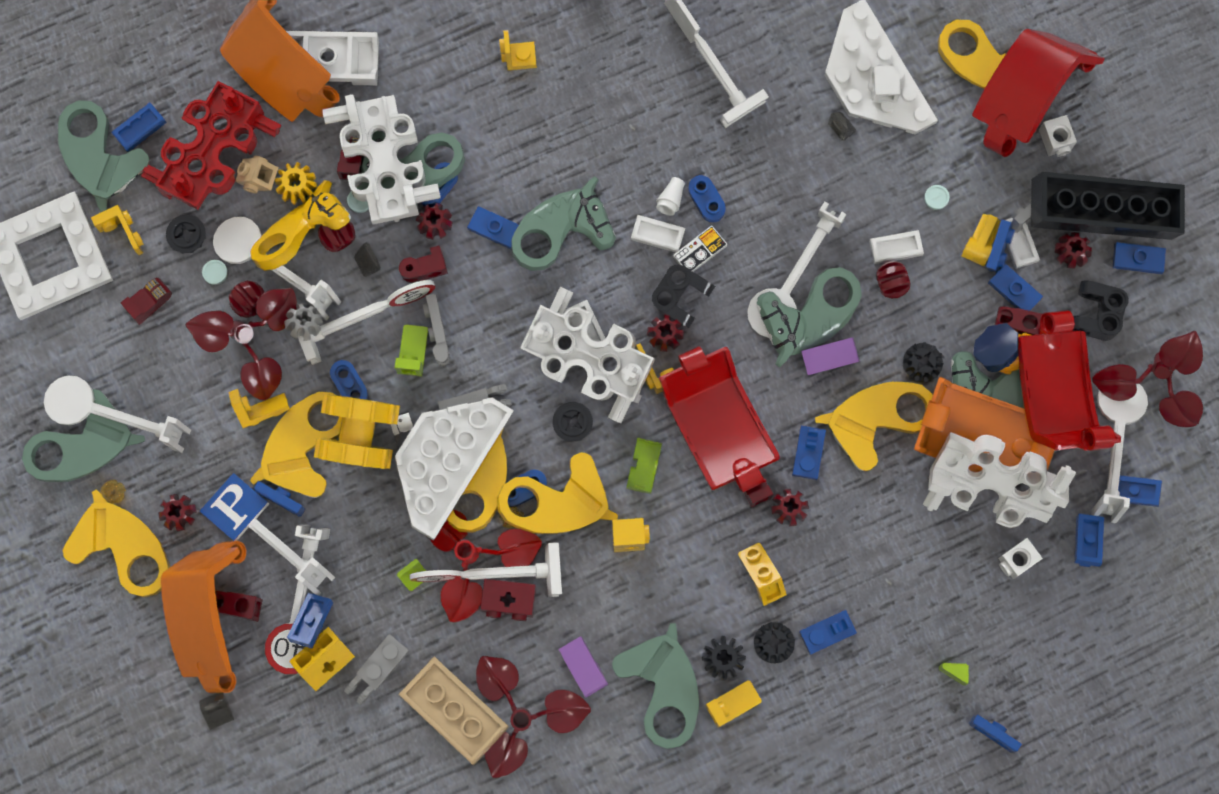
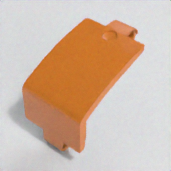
M250 0L242 14L230 27L220 48L222 56L258 95L289 121L293 122L304 109L323 118V109L333 108L340 101L339 93L333 87L325 85L330 80L331 74L301 47L269 13L277 3V0Z
M939 377L932 399L928 402L921 422L922 427L914 447L915 451L936 458L950 432L971 441H975L982 435H991L1005 443V448L999 456V460L1003 465L1015 466L1021 462L1026 452L1031 451L1046 460L1047 470L1055 451L1032 440L1024 408L953 384L942 377ZM976 464L968 467L973 472H980L983 469Z
M240 541L221 542L209 550L193 551L164 571L161 576V592L167 631L181 675L183 677H198L204 690L208 693H229L236 686V676L231 669L221 629L214 576L229 564H239L245 560L246 547Z

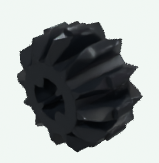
M721 636V645L718 644L717 640H711V644L715 649L705 646L704 651L711 654V656H702V661H711L704 669L709 671L714 668L713 678H716L718 673L722 672L721 678L725 681L727 680V671H729L733 678L737 676L733 667L741 671L743 670L744 666L737 661H744L746 656L737 655L743 649L742 645L735 649L732 647L736 639L732 638L729 645H727L726 637ZM721 652H725L726 656L731 658V661L728 660L726 662L727 665H722V661L717 660V655L720 656Z

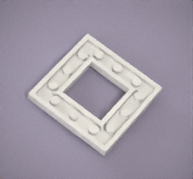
M75 191L0 223V275L20 320L113 281ZM62 226L78 267L33 285L17 245Z

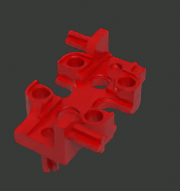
M217 81L207 100L199 99L190 102L181 117L183 121L197 129L195 140L184 144L177 139L169 137L161 149V158L166 164L164 171L162 172L148 164L147 167H144L141 177L154 183L165 198L170 200L174 197L188 206L199 210L211 192L218 195L229 192L236 179L233 176L235 171L219 161L220 152L227 147H234L241 152L251 155L257 145V137L253 130L257 128L275 138L280 132L281 124L265 117L258 101L235 90L231 86ZM203 111L206 112L203 118H195L197 113ZM216 120H227L226 128L223 130L215 129L214 123ZM249 134L245 141H238L240 135ZM181 153V156L178 160H170L173 154ZM194 160L202 162V168L198 172L189 170V165ZM216 176H224L220 183H213V179Z

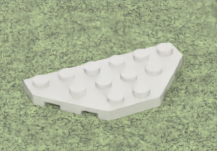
M861 0L845 8L841 16L825 77L848 116L854 118L861 117L873 121L872 123L890 128L893 126L912 134H917L936 124L938 121L866 0ZM881 63L899 66L900 96L897 102L873 103L871 74L874 66Z
M487 398L482 401L451 406L434 412H424L420 415L395 455L412 528L434 541L514 410L494 398Z

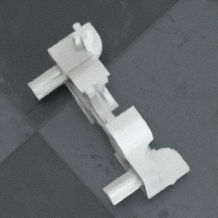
M354 95L345 96L346 105L323 109L325 124L350 119L351 124L344 126L340 132V142L345 158L363 155L370 161V166L365 173L348 175L347 177L354 197L362 202L367 201L372 224L393 220L399 222L402 218L419 215L417 203L441 198L438 184L424 186L425 173L421 160L404 164L397 158L398 150L402 146L418 143L412 119L406 114H398L394 95L382 96V98L356 102ZM400 126L408 127V130L404 133L396 132ZM383 131L386 137L381 142H375L372 140L373 133ZM351 136L360 137L356 143L347 142ZM410 172L418 173L417 178L414 180H408L406 176ZM386 177H391L395 180L394 186L390 189H385L381 186L382 180ZM362 182H367V183H369V186H368L367 189H365V190H358V189H357V186H358L360 183H362Z
M560 287L550 309L540 305L520 348L542 358L541 370L543 373L560 383L564 381L567 371L571 367L579 365L585 368L588 377L581 393L601 401L611 398L614 393L618 394L608 418L622 423L631 402L639 403L642 395H639L640 390L652 368L655 358L636 350L634 335L615 324L612 325L606 339L599 342L593 341L588 335V327L592 322L594 314L578 307L566 310L573 292ZM576 314H581L583 318L582 324L578 327H573L571 324L572 317ZM621 335H626L628 338L626 347L618 348L616 345L617 338ZM563 336H569L572 340V345L567 350L560 349L558 344L559 339ZM613 357L617 361V367L613 371H606L603 363L606 358ZM558 359L561 362V368L558 372L552 373L550 364ZM599 381H604L606 390L598 395L595 392V384Z
M950 432L930 468L928 487L930 492L923 505L929 511L937 510L944 496L951 495V501L955 506L968 511L977 494L984 489H990L999 495V499L993 507V513H996V523L1012 528L1019 526L1026 517L1035 518L1047 523L1057 506L1065 508L1069 503V484L1076 472L1066 465V467H1061L1057 475L1047 471L1046 460L1031 451L1024 454L1019 464L1010 467L1005 466L999 460V456L1005 448V443L1001 439L991 435H982L975 441H971ZM976 464L983 469L975 473L970 471L968 467ZM1023 483L1030 488L1027 491L1021 492L1015 487Z

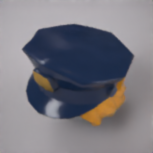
M1007 323L988 326L975 340L973 355L976 361L981 362L987 371L1011 374L1012 371L1019 370L1018 337L1031 334L1023 333L1021 335Z

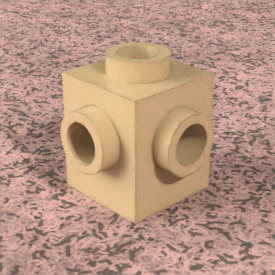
M260 156L242 159L237 168L238 174L235 182L243 185V189L250 193L256 194L258 191L272 190L279 167L269 163L267 159Z

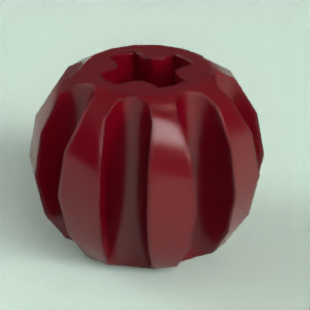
M435 203L433 208H430L429 204L423 206L424 213H419L416 221L420 223L417 225L420 234L427 233V239L434 240L436 235H439L440 239L446 236L445 230L451 231L453 224L449 220L452 217L449 209L442 210L443 205ZM437 218L436 224H432V219Z
M350 221L337 230L321 225L318 229V237L321 244L327 250L338 252L353 243L355 240V229Z
M1071 232L1070 236L1065 233L1059 238V243L1055 244L1054 253L1060 255L1056 260L1060 264L1065 262L1067 268L1075 269L1076 264L1079 267L1084 266L1088 263L1087 258L1091 257L1092 247L1087 246L1090 240L1086 236L1081 238L1079 236L1080 232ZM1072 247L1076 249L1075 253L1071 251Z
M891 261L879 267L876 272V278L882 295L891 299L900 298L910 290L911 283L908 272L901 262Z
M248 280L240 282L231 290L229 305L234 313L240 317H254L257 315L256 302L265 291L256 282Z
M663 315L664 320H659L656 317L651 321L654 327L647 328V336L654 337L649 341L653 348L661 345L660 351L667 352V346H671L673 350L680 346L677 339H684V331L678 330L682 324L677 319L672 322L670 321V315ZM666 330L670 331L669 335L667 334L665 337L661 336V332L664 333Z
M784 489L785 497L777 493L772 499L778 504V506H771L772 514L778 513L780 515L776 520L780 524H783L784 520H788L789 527L797 526L795 518L803 522L808 516L802 511V509H809L808 501L802 502L800 500L804 494L798 490L796 495H792L791 489ZM788 502L793 503L792 507L795 508L792 513L787 512L788 509L785 507Z
M173 494L169 495V502L165 500L161 502L160 506L164 510L158 512L160 521L166 520L164 523L165 528L171 531L176 526L178 532L185 530L186 523L192 526L195 519L190 516L193 513H197L195 504L189 505L191 498L183 495L179 500V495ZM177 508L180 509L179 513H180L181 515H180L179 517H176V516H175V515H176L175 510H176Z

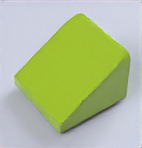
M414 559L400 570L397 576L409 591H413L423 582L411 581L410 574L426 570L417 559Z
M961 663L940 664L939 670L964 686L968 684L969 665Z

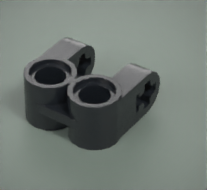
M673 265L667 270L660 284L653 292L652 302L657 309L670 315L674 320L677 319L682 325L689 328L695 317L676 306L682 294L691 285L709 297L716 286L683 265ZM675 271L684 272L685 280L683 283L674 284L671 277ZM662 292H669L672 296L670 304L666 306L658 302V297Z
M1081 281L1078 295L1097 301L1099 309L1096 319L1078 315L1073 316L1075 323L1073 331H1085L1086 336L1102 341L1113 339L1123 327V316L1125 308L1129 303L1127 293L1120 288L1098 282ZM1108 298L1116 299L1118 307H1112L1108 302ZM1103 321L1110 322L1113 331L1106 330L1103 327Z

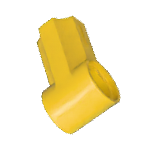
M983 214L973 236H970L961 257L984 267L990 256L992 244L996 238L1001 221L993 215Z

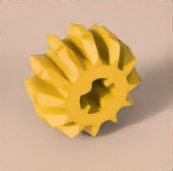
M296 162L294 168H292L287 163V171L280 169L278 173L281 177L275 178V184L278 185L276 192L277 194H282V199L285 202L291 199V203L295 205L297 200L300 199L302 203H305V196L310 197L313 194L311 189L317 188V183L314 182L316 178L315 173L310 172L308 165L301 168V164ZM298 180H299V181H300V184H299L298 186H296V184H294V187H293V186H292V182L296 181V183H298Z

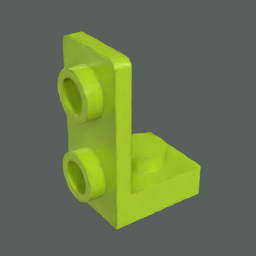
M403 326L399 358L395 360L394 367L397 374L422 377L428 338L427 327Z

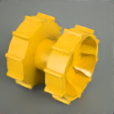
M324 394L321 413L342 417L339 440L317 438L314 457L343 464L390 469L393 450L372 446L375 422L397 425L400 406L372 400Z

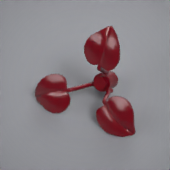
M292 288L272 289L263 293L256 302V314L259 318L263 319L260 322L250 321L246 324L241 320L233 321V318L226 312L214 310L193 317L185 326L198 346L207 352L213 353L223 350L229 343V336L242 343L252 356L254 362H248L242 366L240 372L241 382L253 397L259 400H267L279 386L282 379V370L279 363L270 357H264L259 360L248 342L253 338V327L267 324L273 331L284 330V321L288 319L286 317L287 312L290 308L297 310L296 295Z
M1196 331L1167 340L1155 355L1153 364H1149L1146 371L1137 379V372L1133 367L1118 364L1098 371L1092 377V382L1106 397L1115 401H1125L1136 394V384H1140L1150 372H1153L1157 378L1167 380L1170 397L1162 399L1159 403V411L1162 417L1170 424L1178 427H1194L1199 424L1203 414V402L1197 394L1185 390L1174 394L1172 373L1176 369L1181 374L1189 375L1200 368L1203 361L1201 340Z
M482 656L479 659L476 669V680L480 692L491 701H497L505 694L513 711L510 719L511 725L514 728L512 734L510 735L505 731L484 754L493 778L506 776L517 770L524 763L528 754V745L525 740L515 737L519 731L528 729L532 720L547 715V724L552 730L557 733H568L575 730L591 712V707L581 696L572 691L562 689L555 690L546 696L545 706L547 710L531 714L526 708H517L508 692L513 690L519 681V673L516 666L504 658Z

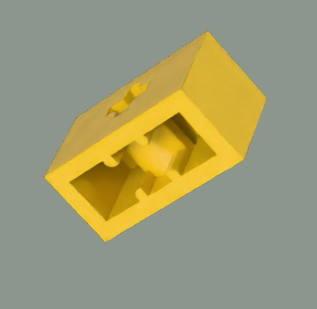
M643 518L612 520L614 552L643 551L645 549V544H648L650 540L649 525H644Z
M327 627L319 634L312 649L308 647L303 648L289 662L300 676L317 691L355 656L339 637Z

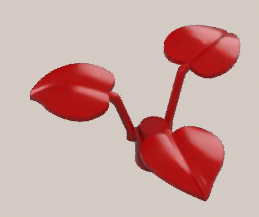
M454 510L458 518L468 521L464 514ZM448 520L445 521L434 541L430 539L433 545L441 551L449 552L454 548L455 556L462 561L461 566L464 571L468 570V564H472L478 559L479 553L501 555V561L505 567L530 566L542 546V540L535 534L522 529H510L498 537L497 542L501 550L477 548L470 541L462 540L468 533L459 532L448 523ZM459 578L449 580L444 584L440 595L441 603L450 622L463 621L479 609L483 593L481 585L470 582V579L466 578L465 581Z

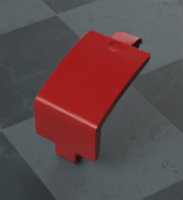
M1025 29L998 65L972 113L974 118L989 125L983 139L984 146L1004 157H1008L1015 150L1017 140L1028 143L1053 100L1075 68L1084 72H1090L1096 65L1103 64L1105 58L1088 48L1066 41L1051 33Z
M1069 310L1043 313L1040 319V334L1018 337L1021 388L1027 424L1032 440L1054 450L1080 448L1085 451L1112 448L1115 443H1121V436L1114 432L1109 425H1099L1091 385L1085 331H1073L1074 317Z
M698 346L679 355L681 367L660 376L659 381L667 406L710 489L715 490L735 480L740 490L745 492L765 483L766 478L762 477L759 469L779 460L780 456L738 379L728 347H723L705 356L702 348Z

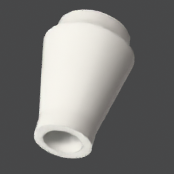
M676 177L671 178L670 183L656 200L658 211L669 216L679 211L685 185L683 180Z

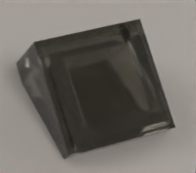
M836 112L830 115L828 125L841 140H846L856 132L855 127L843 113Z
M364 243L356 252L354 259L363 276L367 277L379 271L381 267L370 244Z
M216 693L199 701L200 710L210 730L234 720L224 693Z

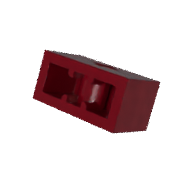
M484 579L481 611L486 612V617L501 618V614L512 615L511 620L527 621V617L533 618L536 585ZM507 595H511L512 599L515 600V603H510L509 607H506L505 603L501 601L506 599Z

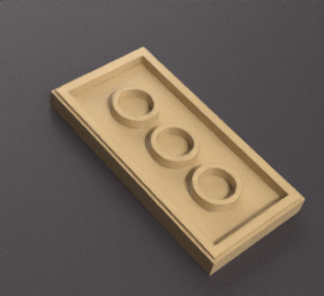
M435 656L399 693L414 710L472 765H475L509 728L501 718Z

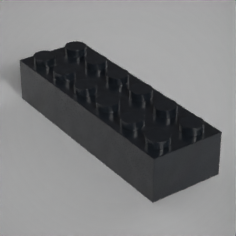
M1041 172L1031 179V228L1173 240L1185 233V185Z

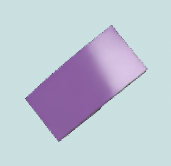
M853 337L801 351L808 375L860 362Z
M581 636L559 649L571 674L586 698L608 685L598 663L594 660Z

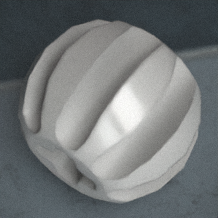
M304 303L297 304V310L290 308L287 312L286 317L288 319L284 321L286 330H292L290 336L294 339L302 336L304 338L303 341L311 340L310 334L317 336L321 331V327L318 325L323 323L321 314H315L317 308L312 305L309 308H305ZM302 320H307L305 325L300 324Z

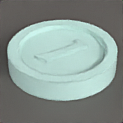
M941 185L929 187L924 195L926 205L933 210L943 209L948 204L950 198L947 189Z
M352 191L349 193L347 203L352 211L363 213L369 209L367 201H359L353 197Z
M211 260L204 265L202 275L209 284L218 285L226 280L228 270L222 261Z

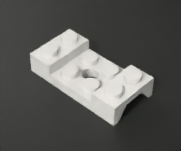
M286 31L331 74L329 82H352L353 85L377 86L379 37L377 32ZM327 51L334 53V58L329 62L321 59L322 54Z

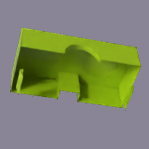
M637 438L633 460L637 461V465L630 468L626 489L651 494L662 443Z

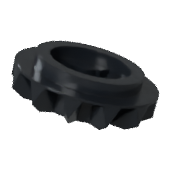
M180 215L174 218L167 227V242L177 252L182 254L194 253L196 249L202 247V243L206 239L205 227L195 216ZM183 226L189 232H193L190 235L189 243L184 238H180L183 235Z
M926 342L915 343L907 349L903 357L905 372L910 378L918 382H929L935 379L940 374L944 364L942 353L936 349V346ZM929 354L927 362L930 366L924 365L917 370L920 362L917 357L923 358Z
M568 402L561 405L555 411L552 423L554 431L561 439L574 442L581 441L589 435L593 425V418L589 409L583 404ZM579 414L577 423L581 429L573 426L567 431L568 421L564 416L573 419Z
M767 623L761 626L755 634L754 649L757 655L765 662L772 664L781 663L787 660L794 651V636L791 630L782 623ZM772 632H774L776 639L785 640V642L778 645L777 654H775L772 646L763 645V643L771 640Z

